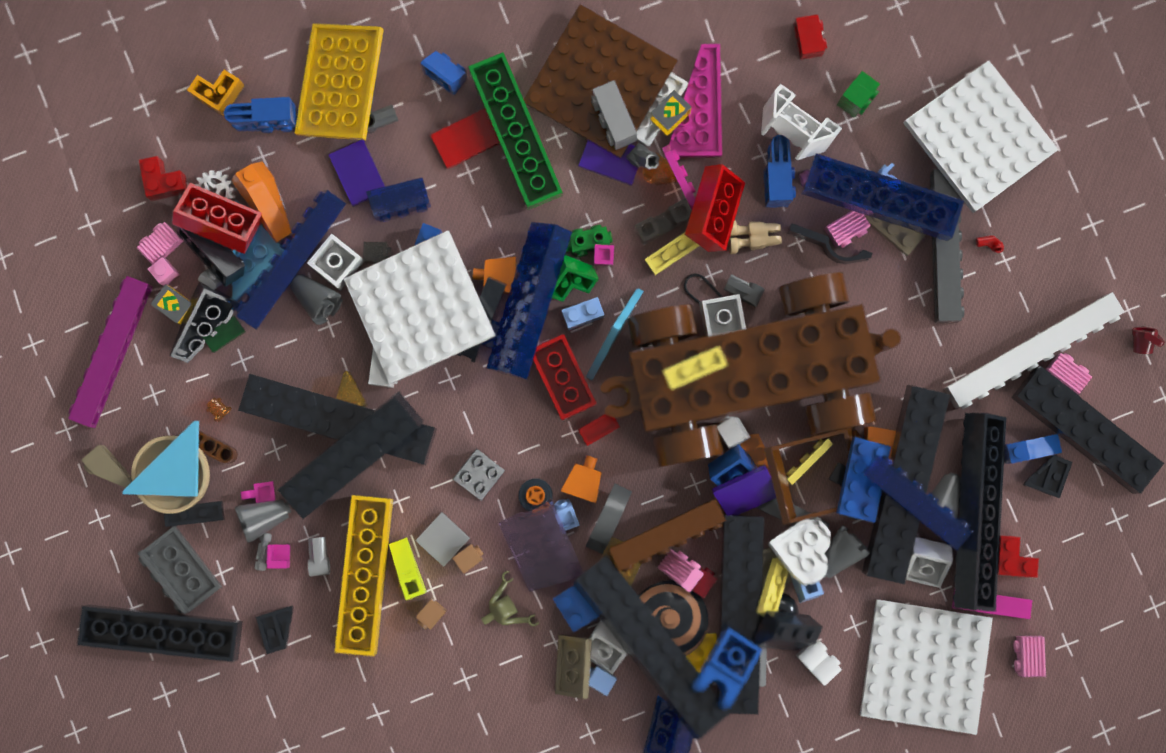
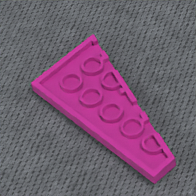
M701 44L684 96V100L692 106L691 113L674 129L669 143L671 150L676 149L679 157H722L720 44Z

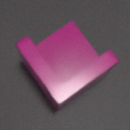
M595 244L594 265L613 266L614 245Z
M289 544L267 545V568H290Z

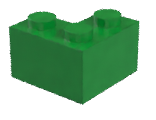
M861 71L842 95L837 106L853 118L858 113L862 115L880 92L877 90L880 83L864 71Z
M561 254L542 283L548 297L563 302L572 288L589 294L599 278L594 266Z

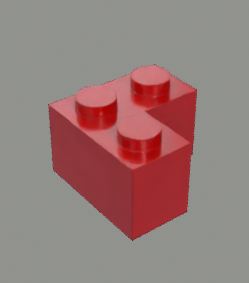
M158 156L139 160L145 195L148 199L155 201L183 195L188 187L184 173L180 170L166 173L164 162Z
M1000 535L998 575L1038 578L1039 558L1019 556L1021 537Z

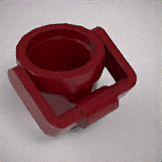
M1145 326L1132 328L1133 352L1152 354L1155 345L1161 348L1165 343L1155 328Z

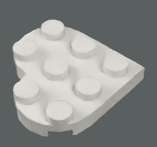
M802 520L769 542L768 545L791 576L804 586L814 584L825 576L828 560L824 553L829 548L831 533L828 527L821 521Z

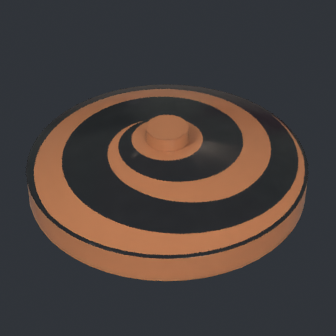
M672 580L654 583L640 593V599L685 656L698 648L705 638L709 623L707 607L699 594L693 590L688 592Z

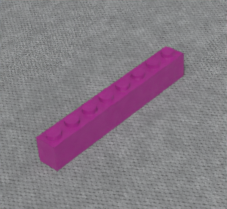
M129 276L122 280L119 296L114 299L112 304V313L106 318L105 330L99 335L98 347L91 355V364L83 374L84 381L82 386H79L76 391V401L69 408V420L96 428L153 286Z

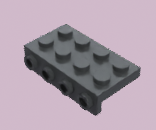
M173 526L144 550L138 552L140 563L144 567L149 568L152 579L162 585L163 593L168 598L171 597L175 602L173 605L179 613H190L222 588V585L177 526Z

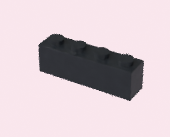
M177 226L179 237L225 287L244 276L245 264L240 257L233 253L231 248Z

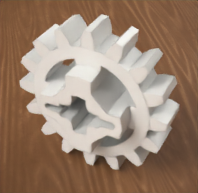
M210 170L209 174L207 172L202 173L203 178L197 177L199 184L194 185L202 188L205 185V189L211 192L214 188H217L215 193L223 197L226 190L225 198H235L232 191H235L236 188H231L233 183L227 180L229 175L225 174L222 176V171H217L215 175V171ZM212 178L219 179L222 183H216Z

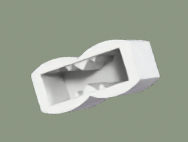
M819 640L816 644L803 648L796 656L825 686L842 669L839 667L841 663L834 655L830 657L825 652L827 650L826 646Z

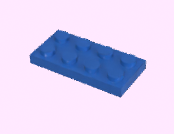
M852 437L837 514L875 523L891 446Z

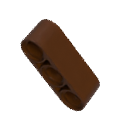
M199 430V448L204 454L222 463L229 464L236 461L238 453L235 448ZM209 441H212L214 444V448L211 451L206 449ZM228 449L231 452V457L225 460L223 453Z

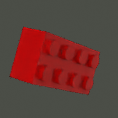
M723 164L705 166L685 235L707 252L726 251L746 182Z
M189 183L173 211L172 224L245 254L260 226L262 213Z
M564 334L529 350L562 421L597 405Z

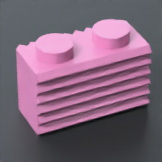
M857 207L827 225L824 230L836 248L840 245L844 248L852 243L851 239L855 236L860 238L867 234V229L871 225L860 207Z
M163 222L153 228V233L150 236H145L139 241L137 249L153 265L160 258H166L183 240L169 224Z
M1066 353L1057 354L1045 370L1079 395L1092 378L1088 374L1089 370L1082 365H1076L1070 355Z
M671 549L667 556H665V559L658 565V569L688 592H691L704 574L699 570L701 566L692 559L688 562L687 559L689 557L680 550L676 553Z
M1016 636V641L1013 643L1014 651L1017 652V660L1014 661L1015 672L1021 677H1045L1044 637Z

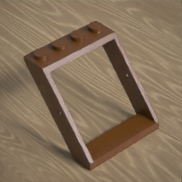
M855 427L764 449L783 525L837 512V507L796 517L779 449L844 434L849 453L852 437L860 438Z

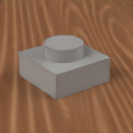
M209 269L201 273L198 281L213 290L222 285Z

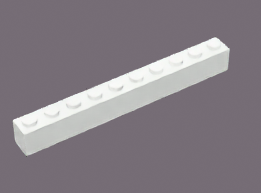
M1109 293L945 387L944 390L946 394H950L949 399L955 408L961 407L964 409L973 404L971 400L977 397L980 400L989 395L988 391L994 388L997 390L1005 386L1004 381L1008 379L1013 381L1022 376L1021 372L1027 369L1030 371L1039 366L1037 362L1042 359L1046 362L1055 357L1053 353L1060 350V352L1069 349L1071 347L1070 343L1075 340L1079 343L1088 338L1086 334L1093 331V333L1102 330L1104 328L1103 324L1116 322L1120 319L1119 315L1124 313V310L1114 293Z

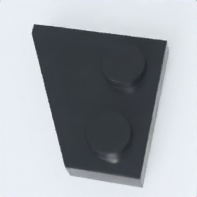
M1052 455L1023 485L1060 498L1073 462Z
M293 605L256 617L267 654L287 648L294 610Z

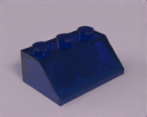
M423 177L366 191L374 218L380 220V222L389 221L391 217L397 215L398 217H405L410 215L409 212L417 211V213L425 212L429 207H432Z
M657 696L643 753H690L693 736L661 696Z

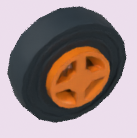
M533 478L521 485L518 499L525 510L531 513H539L545 511L550 506L553 500V492L546 481Z

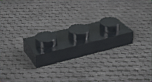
M223 501L199 503L179 513H164L165 527L225 520Z

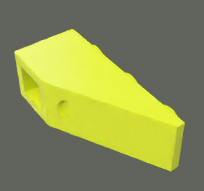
M408 538L389 544L405 599L408 600L426 593L427 591Z

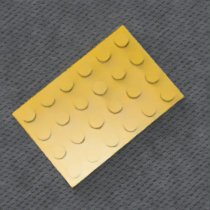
M312 24L295 128L296 135L366 140L383 28L376 26Z

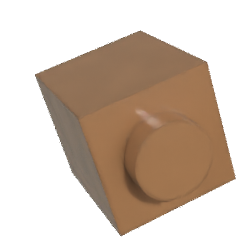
M471 544L452 559L464 574L483 560L482 555L484 553L478 545L474 547Z
M432 598L416 616L418 619L417 623L425 630L427 628L431 630L447 610Z

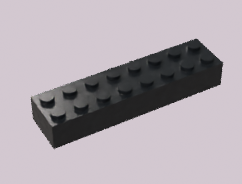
M1042 366L1034 368L1011 397L1132 494H1141L1164 465L1160 459Z
M398 391L288 479L278 491L299 516L304 519L419 428L424 420Z
M89 604L82 606L77 645L234 662L239 658L243 621Z

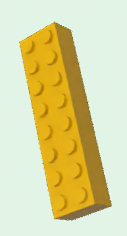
M356 495L351 497L335 644L336 653L375 656L377 654L393 499Z

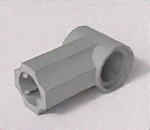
M326 537L309 538V576L330 575Z

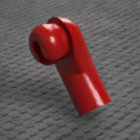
M993 235L976 238L977 247L987 246L995 253H1001L1004 250L1003 243Z

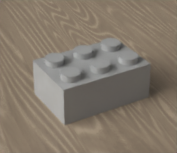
M615 81L593 89L591 102L594 110H599L600 112L598 114L602 128L607 129L606 137L609 145H614L615 150L636 142L637 132Z

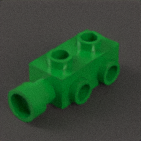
M601 225L592 226L590 230L585 231L582 228L574 229L572 233H569V239L554 240L557 255L571 250L572 255L576 254L577 257L587 256L588 252L595 251V244L610 245L613 242L611 231L607 232V227H602ZM600 234L602 240H597L595 236ZM582 238L584 242L578 244L576 240Z

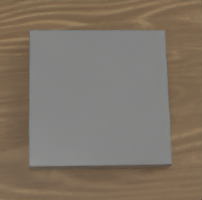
M441 512L415 541L444 567L466 544L470 537Z

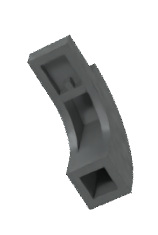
M614 484L587 541L586 547L600 554L604 553L632 491Z

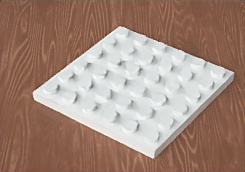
M990 61L984 63L903 122L972 213L976 212L1058 150Z
M450 231L443 232L344 278L389 384H393L496 336Z
M876 599L860 716L977 735L992 618Z

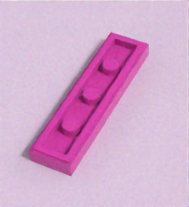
M997 595L996 612L969 611L1030 619L1032 600Z

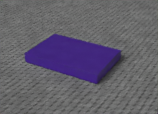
M359 140L329 154L352 206L387 191L364 140Z
M587 141L578 166L632 186L638 168L633 166L626 159V156L635 146L629 144L620 159L594 143Z
M765 465L712 488L713 494L727 515L742 514L776 498L771 475Z

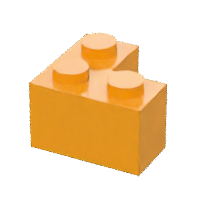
M224 69L214 85L197 75L187 91L194 98L224 116L226 106L235 101L245 85L239 78Z

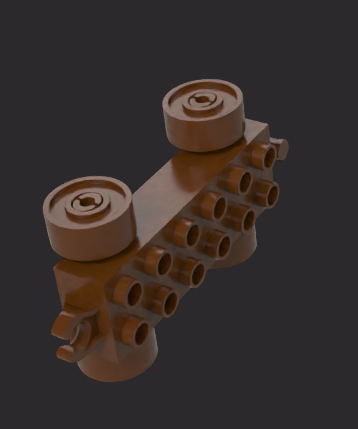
M841 272L808 277L778 287L784 316L805 315L803 317L679 342V340L698 334L691 305H677L647 311L629 317L627 322L633 348L652 346L653 348L629 354L633 376H614L607 379L601 385L600 391L602 393H610L616 388H621L627 393V402L624 405H609L605 408V414L613 418H623L632 412L640 411L645 433L671 427L672 434L653 438L658 467L724 454L720 434L717 429L718 425L697 428L696 422L823 395L824 402L805 406L811 435L876 422L871 394L864 393L850 396L848 390L880 382L875 356L880 352L897 347L901 342L900 333L895 329H887L882 334L870 333L863 304L830 311L831 308L849 303L844 275ZM717 347L720 348L727 366L671 390L664 375V370Z

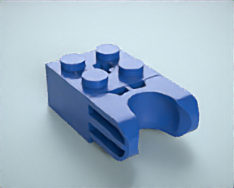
M290 97L251 99V103L229 104L224 110V117L235 130L241 132L262 131L263 133H272L273 130L291 132L292 129L296 128L297 107Z
M784 135L773 137L767 149V165L764 169L765 208L788 207L793 198L796 197V188L792 186V179H795V168L791 167L790 140Z
M730 628L721 632L695 679L692 689L700 692L710 682L716 683L721 690L718 705L723 710L728 709L733 704L742 685L746 682L762 649Z

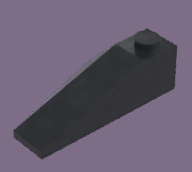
M201 282L198 283L190 302L192 306L183 318L170 353L171 357L189 363L204 347L206 342L203 337L209 335L214 337L218 333L215 328L222 323L226 324L231 319L239 303L218 289L213 290Z

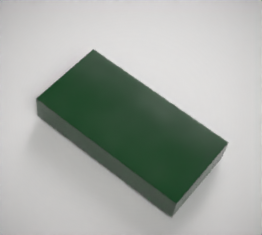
M233 316L226 324L222 323L215 328L218 333L214 337L209 335L203 337L211 351L215 353L246 331L237 317Z

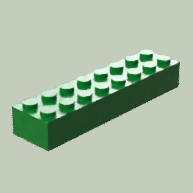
M504 52L468 66L472 80L527 210L563 196L562 189Z

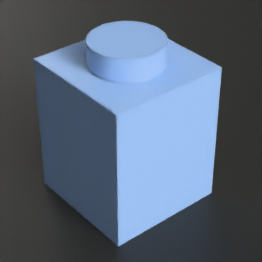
M596 665L595 669L591 667L589 685L607 696L617 677Z

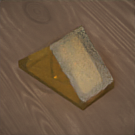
M345 371L336 399L363 407L368 406L351 373Z

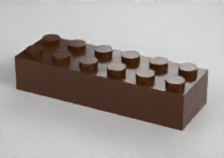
M716 499L710 500L608 548L607 551L618 571L627 572L633 569V564L637 562L644 564L652 560L651 556L657 554V556L669 552V547L673 545L674 547H680L688 543L686 539L690 537L697 539L705 535L704 531L707 529L713 531L722 527V522L726 520Z

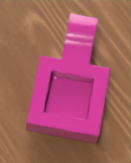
M274 481L254 484V490L241 492V499L255 498L256 503L276 500Z

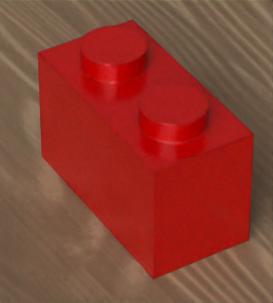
M818 14L796 18L793 25L800 60L823 56L825 49H827L826 38L822 36V31L824 30L823 21L819 20Z

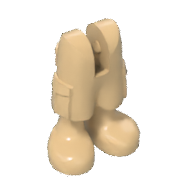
M735 220L730 237L749 235V238H729L728 247L730 254H736L740 248L747 246L751 250L781 244V236H768V233L780 232V224L758 221L749 222L747 226H739Z

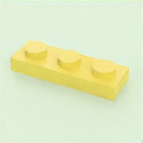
M683 233L644 261L656 276L698 248L699 245Z
M717 347L663 372L672 390L725 367L727 363L720 348Z
M820 439L813 446L815 450L811 454L807 452L799 460L801 464L797 468L793 466L786 473L788 484L793 485L833 443L829 439L824 441Z
M772 558L757 613L763 617L766 610L778 611L788 576V570L779 558Z

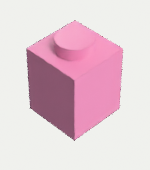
M164 257L148 268L153 277L163 286L170 284L180 275L169 260Z

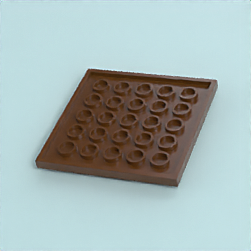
M579 4L526 94L524 102L534 110L621 159L629 145L615 150L614 145H609L606 137L607 129H603L599 121L598 114L600 112L599 110H594L591 102L593 89L615 81L637 132L678 60Z

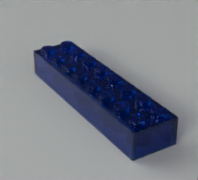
M817 153L812 159L801 193L802 195L945 241L953 238L964 204L963 200Z
M329 190L319 191L313 199L314 205L307 207L302 214L304 219L301 223L297 222L293 226L291 237L283 240L279 246L282 248L278 255L274 253L268 261L271 265L267 270L263 269L257 277L259 279L258 283L255 286L253 284L246 292L248 297L245 301L241 300L235 307V311H237L235 315L254 329H258L347 204Z
M531 222L516 268L515 277L511 284V290L505 303L498 332L494 339V345L488 358L487 369L504 375L527 379L572 231L556 224Z

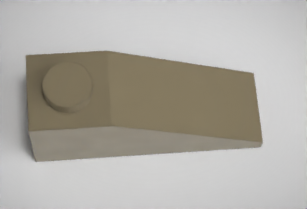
M98 445L81 460L85 464L83 466L89 474L93 473V475L125 488L132 482V476L105 445Z

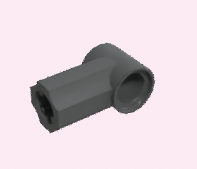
M393 105L370 113L369 119L373 120V124L368 126L367 133H374L378 128L399 121Z
M638 143L626 156V159L636 168L642 166L650 170L656 169L659 166L660 157L656 153L649 151L641 143Z
M730 275L724 288L725 291L733 295L740 294L743 302L757 307L765 291L763 287L752 282L748 283L733 275Z

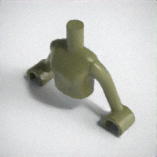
M505 571L502 575V583L489 601L490 613L481 618L482 622L486 625L495 619L501 625L529 623L531 626H537L540 621L532 623L530 620L536 614H532L529 617L510 618L518 610L509 595L498 600L507 584L514 579L506 580L505 574L510 571Z

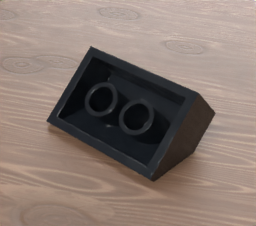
M766 610L752 643L761 648L797 651L816 644L823 626L810 615Z

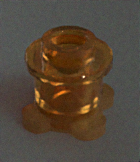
M214 397L207 403L206 406L208 408L206 411L215 417L214 420L216 422H219L232 408L226 407L221 402V398L216 399Z

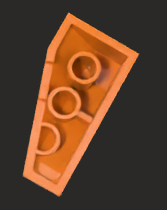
M263 161L250 164L235 173L231 182L249 207L262 213L261 223L275 243L290 235L292 231L274 176Z

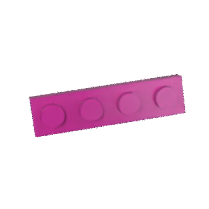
M667 145L662 148L692 209L695 202L693 193L696 190L692 182H687L685 177L688 174L684 166H679L677 162L680 158L676 149L671 150L670 146Z

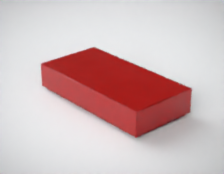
M604 414L579 428L578 431L585 444L589 446L619 429L620 426L615 418Z

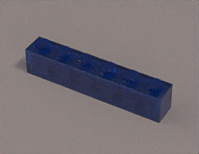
M876 455L862 473L945 542L958 550L972 533L968 529L970 525L962 518L957 520L952 516L955 512L946 505L941 507L937 503L939 499L933 494L929 493L927 495L922 491L924 487L916 480L911 482L907 479L908 474L900 467L896 470L891 466L893 462L888 457Z

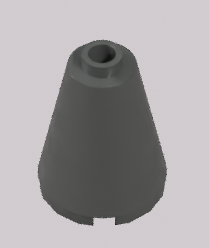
M303 274L294 276L290 281V289L315 324L321 325L328 321L326 318L329 315L333 317L341 307L343 300L340 297L342 296Z
M955 473L945 474L926 499L922 514L926 516V521L946 528L947 525H952L951 529L956 527L961 491L959 475Z
M283 499L235 507L248 543L288 519V514L291 513L288 502L284 503Z
M844 525L838 529L830 542L828 550L824 553L828 562L827 571L823 578L835 576L870 554L867 551V547L855 534L849 535L847 533L848 528Z

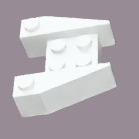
M780 84L763 107L761 134L764 136L773 127L778 134L787 137L793 145L802 148L795 158L797 160L825 152L842 128L829 118H826L822 124L793 104L792 100L796 95Z

